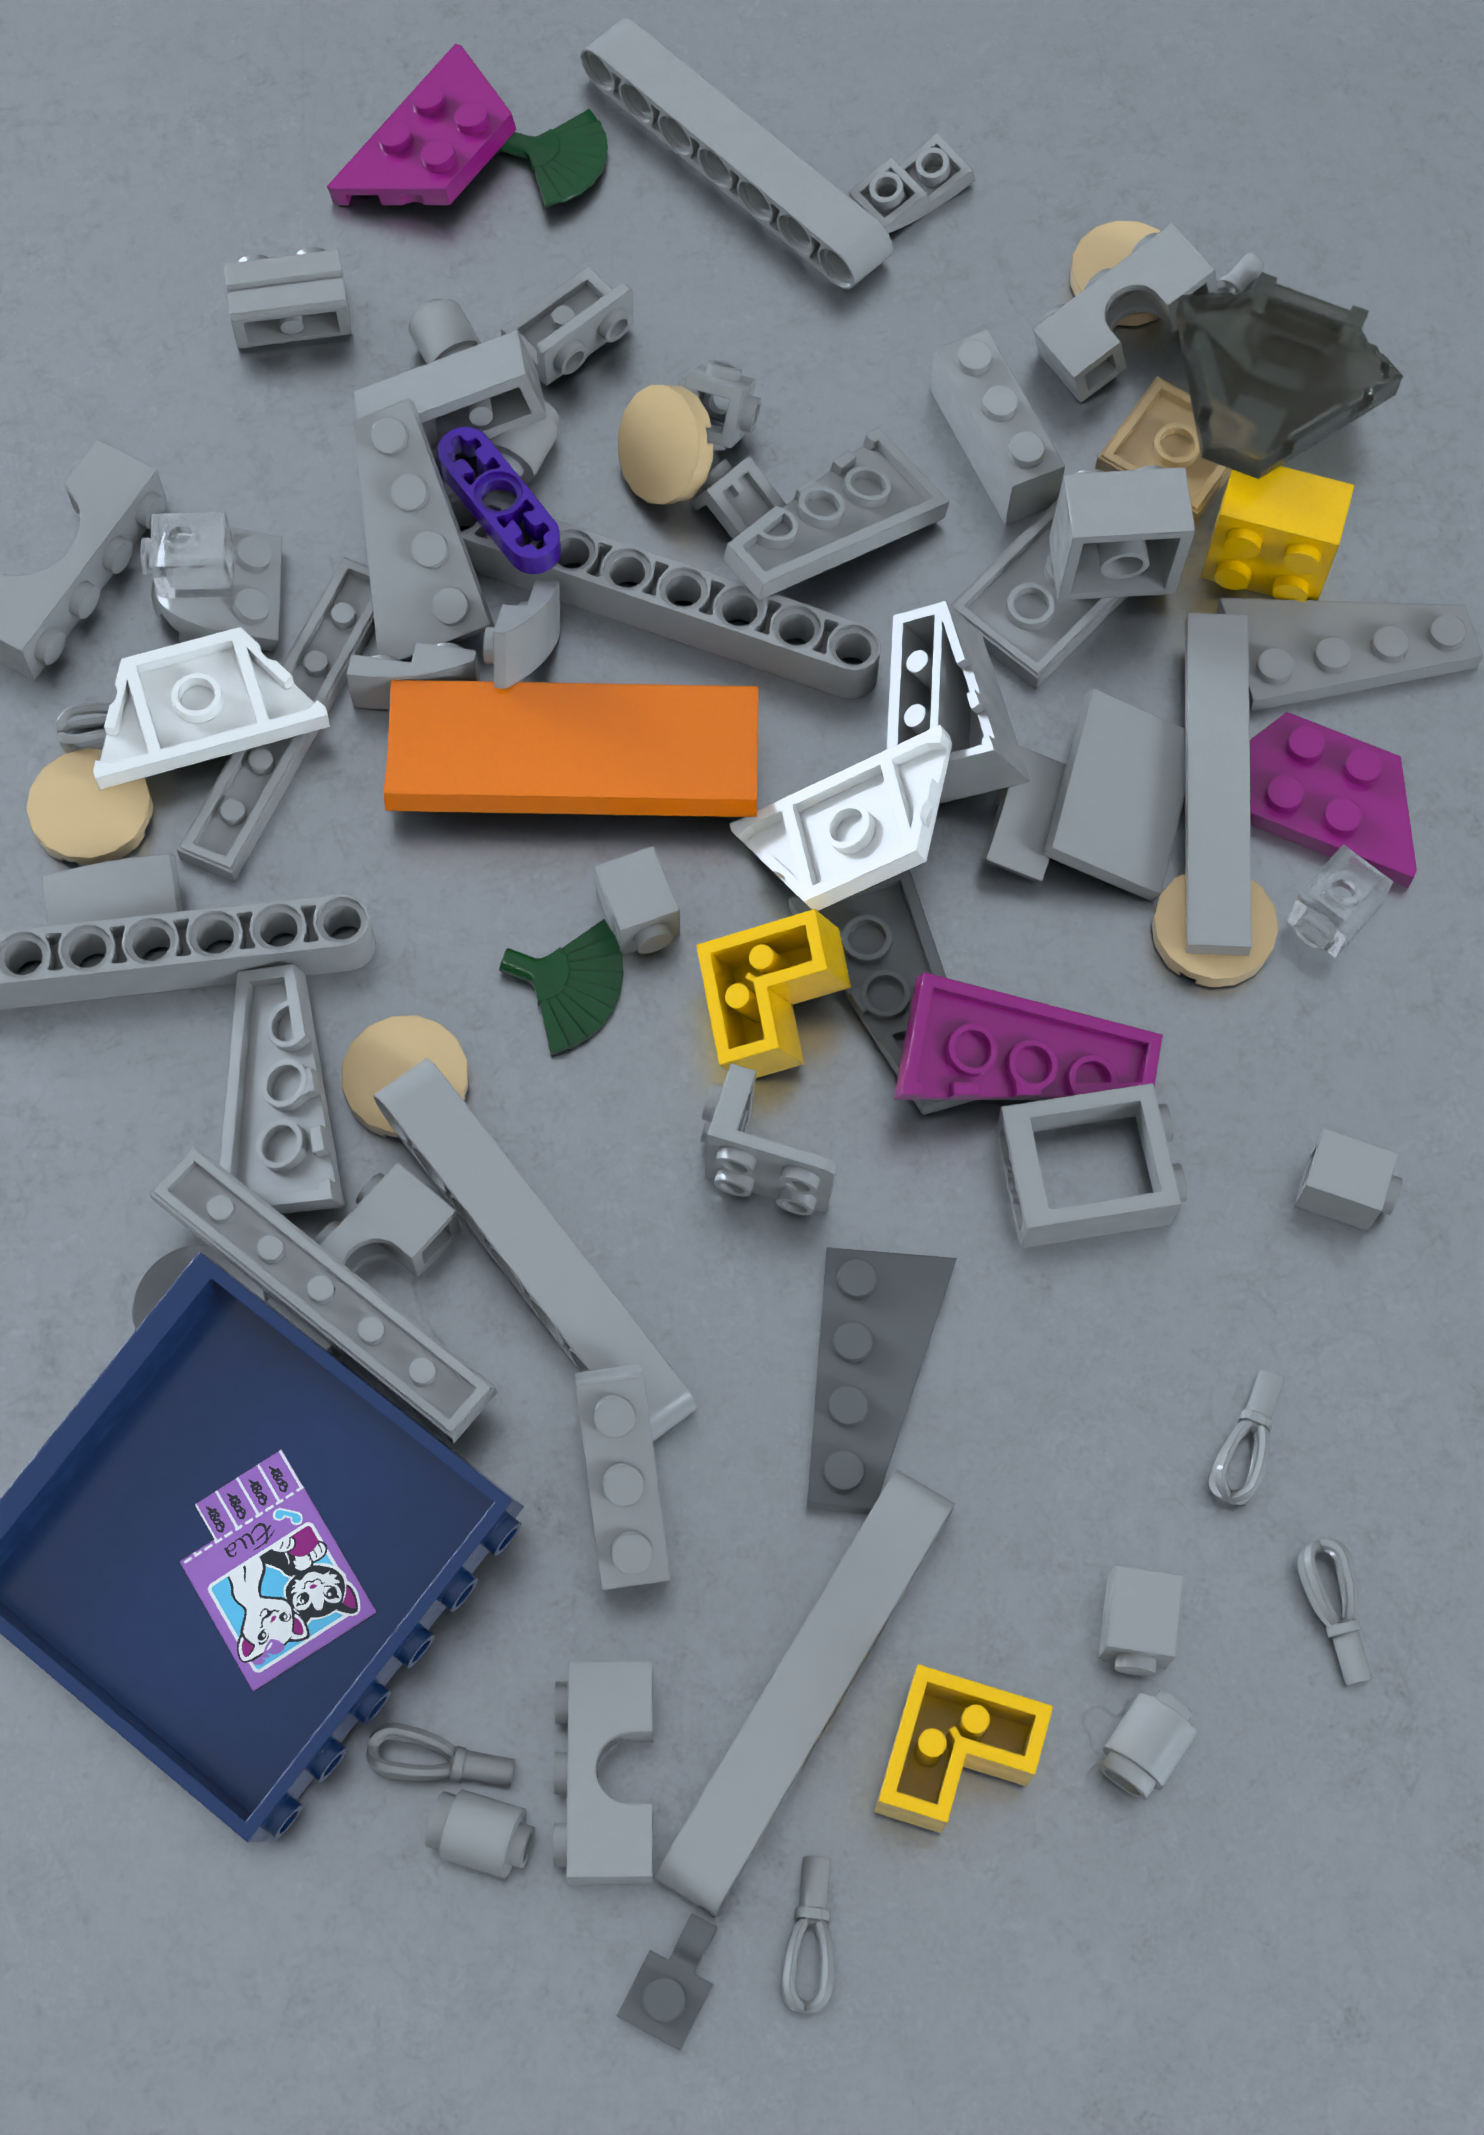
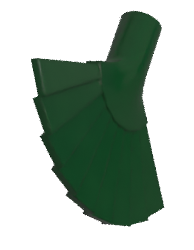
M588 109L558 127L549 129L538 136L514 132L498 151L528 160L532 172L535 173L546 208L559 202L565 203L574 196L581 195L589 186L592 187L599 175L601 176L607 162L608 144L606 132H604L600 120Z
M605 919L563 948L559 947L553 953L543 958H535L507 948L499 967L500 972L528 981L533 986L537 1003L541 1008L551 1055L574 1048L592 1037L604 1026L617 1004L624 973L622 953L620 952L616 936Z

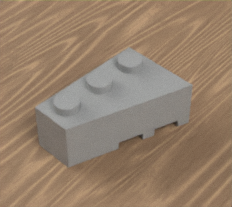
M947 601L893 615L887 749L938 725H941L950 735L952 748L939 804L1031 782L983 636Z

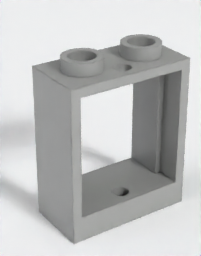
M1153 1083L1001 1107L995 1131L1021 1249L1172 1225L1181 1202L1187 1200V1184L1184 1170L1180 1163L1172 1164L1167 1142L1173 1139L1170 1111L1167 1104H1158ZM1136 1116L1153 1193L1050 1209L1033 1132Z

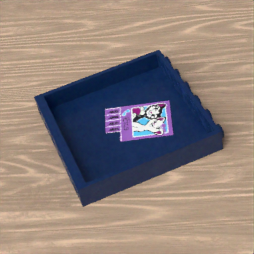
M199 1251L0 1498V1634L247 1843L265 1841L269 1835L274 1839H278L289 1829L302 1811L303 1805L297 1799L313 1778L322 1782L341 1762L347 1752V1747L341 1742L358 1720L363 1725H366L383 1708L391 1695V1691L385 1686L402 1664L407 1668H411L430 1647L435 1635L429 1629L445 1608L454 1612L472 1593L478 1582V1578L472 1573L489 1552L494 1556L499 1555L516 1536L521 1527V1522L516 1517L524 1506L227 1270Z

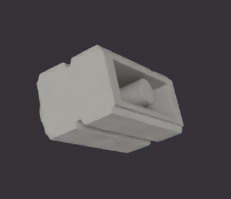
M307 247L298 251L296 255L268 258L261 254H251L241 258L239 262L224 264L229 312L238 349L352 334L339 249L326 251L319 247Z

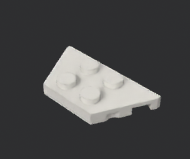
M238 627L121 659L115 681L117 695L114 702L109 705L104 725L106 738L100 761L95 760L93 773L99 790L324 729L330 727L326 707L318 700L313 702L294 684L293 676L276 660L267 658L262 653L260 645L245 630Z
M938 725L758 810L757 817H743L730 823L731 831L811 909L821 910L927 861L952 748L951 737L941 725Z

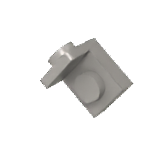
M750 455L733 467L730 466L726 459L722 460L709 471L707 479L702 485L704 490L690 501L696 511L707 505L732 539L741 534L775 506L783 508L787 505Z

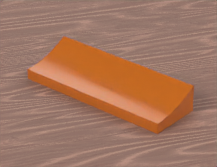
M391 680L388 748L383 793L385 811L757 817L758 686L518 682L504 689L494 688V682Z

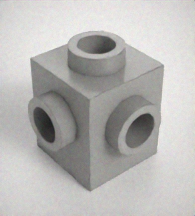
M708 360L707 366H698L686 376V379L681 378L677 385L685 387L698 396L708 412L712 427L706 428L707 443H713V450L719 451L725 450L726 447L732 448L744 437L745 431L750 433L754 431L761 406V398L753 396L756 379L741 375L743 369L741 366L721 360ZM714 395L729 399L727 410L719 409L715 405Z

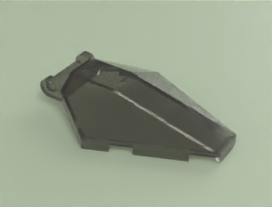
M1261 272L1253 289L1239 294L1225 291L1219 294L1211 292L1181 295L1175 313L1201 458L1257 479L1267 475L1395 396L1403 378V375L1384 354L1380 353L1378 347L1368 342L1363 332V327L1369 310L1355 305L1349 310L1277 284V277Z

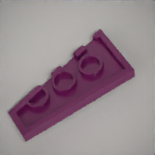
M923 972L916 978L894 1100H1048L1151 1083L1155 1087L1163 1034Z

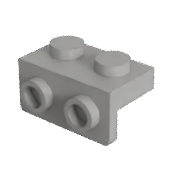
M587 266L501 328V336L518 330L536 367L539 379L548 386L561 375L575 372L584 363L587 356L605 343L617 341L628 331L630 325L634 323L633 290L624 282L612 289L593 269Z

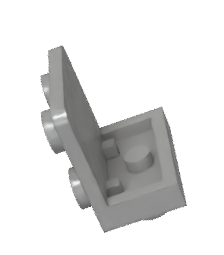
M731 1063L724 1085L716 1082L712 1083L702 1114V1120H705L701 1135V1142L707 1143L705 1178L713 1180L714 1185L718 1189L735 1196L747 1197L751 1195V1192L774 1198L779 1207L791 1213L811 1215L814 1210L822 1213L828 1212L832 1200L838 1163L825 1156L746 1133L752 1117L756 1071Z

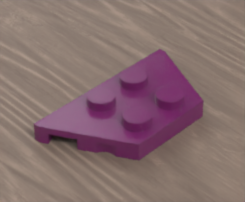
M455 43L327 185L332 202L338 205H349L352 195H378L382 205H404L409 202H420L424 205H451L517 130L512 113L464 48Z
M1289 712L1284 713L1250 739V826L1409 888L1416 874L1417 867L1401 756Z

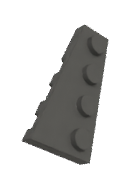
M910 869L818 910L820 914L838 927L851 984V988L842 991L897 1076L901 1064L916 978L923 972L947 978ZM798 896L789 899V909L793 915L812 910ZM975 1100L913 1101L922 1115H926Z
M827 1247L807 1509L869 1514L879 1498L957 1258Z

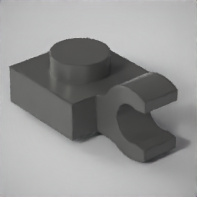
M691 1913L669 1960L649 1950L616 2016L681 2051L713 1987L712 1983L695 1973L718 1929L717 1926Z

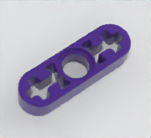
M459 427L447 432L438 444L440 472L447 484L516 569L527 574H540L553 568L561 556V540L559 527L552 516L482 431L472 427ZM463 452L467 457L476 455L477 469L481 474L476 480L471 466L464 459L456 461V454ZM494 490H506L516 497L515 503L510 508L502 511L491 510L482 501L488 493ZM523 520L525 531L534 541L544 540L543 548L537 550L532 544L523 546L522 532L518 526Z

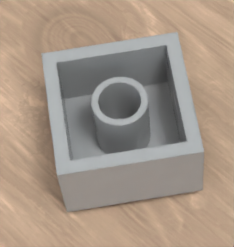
M1148 465L1137 470L1108 472L1091 468L1073 474H1064L1049 536L1057 601L1175 594L1195 533L1185 467L1164 468L1158 465Z

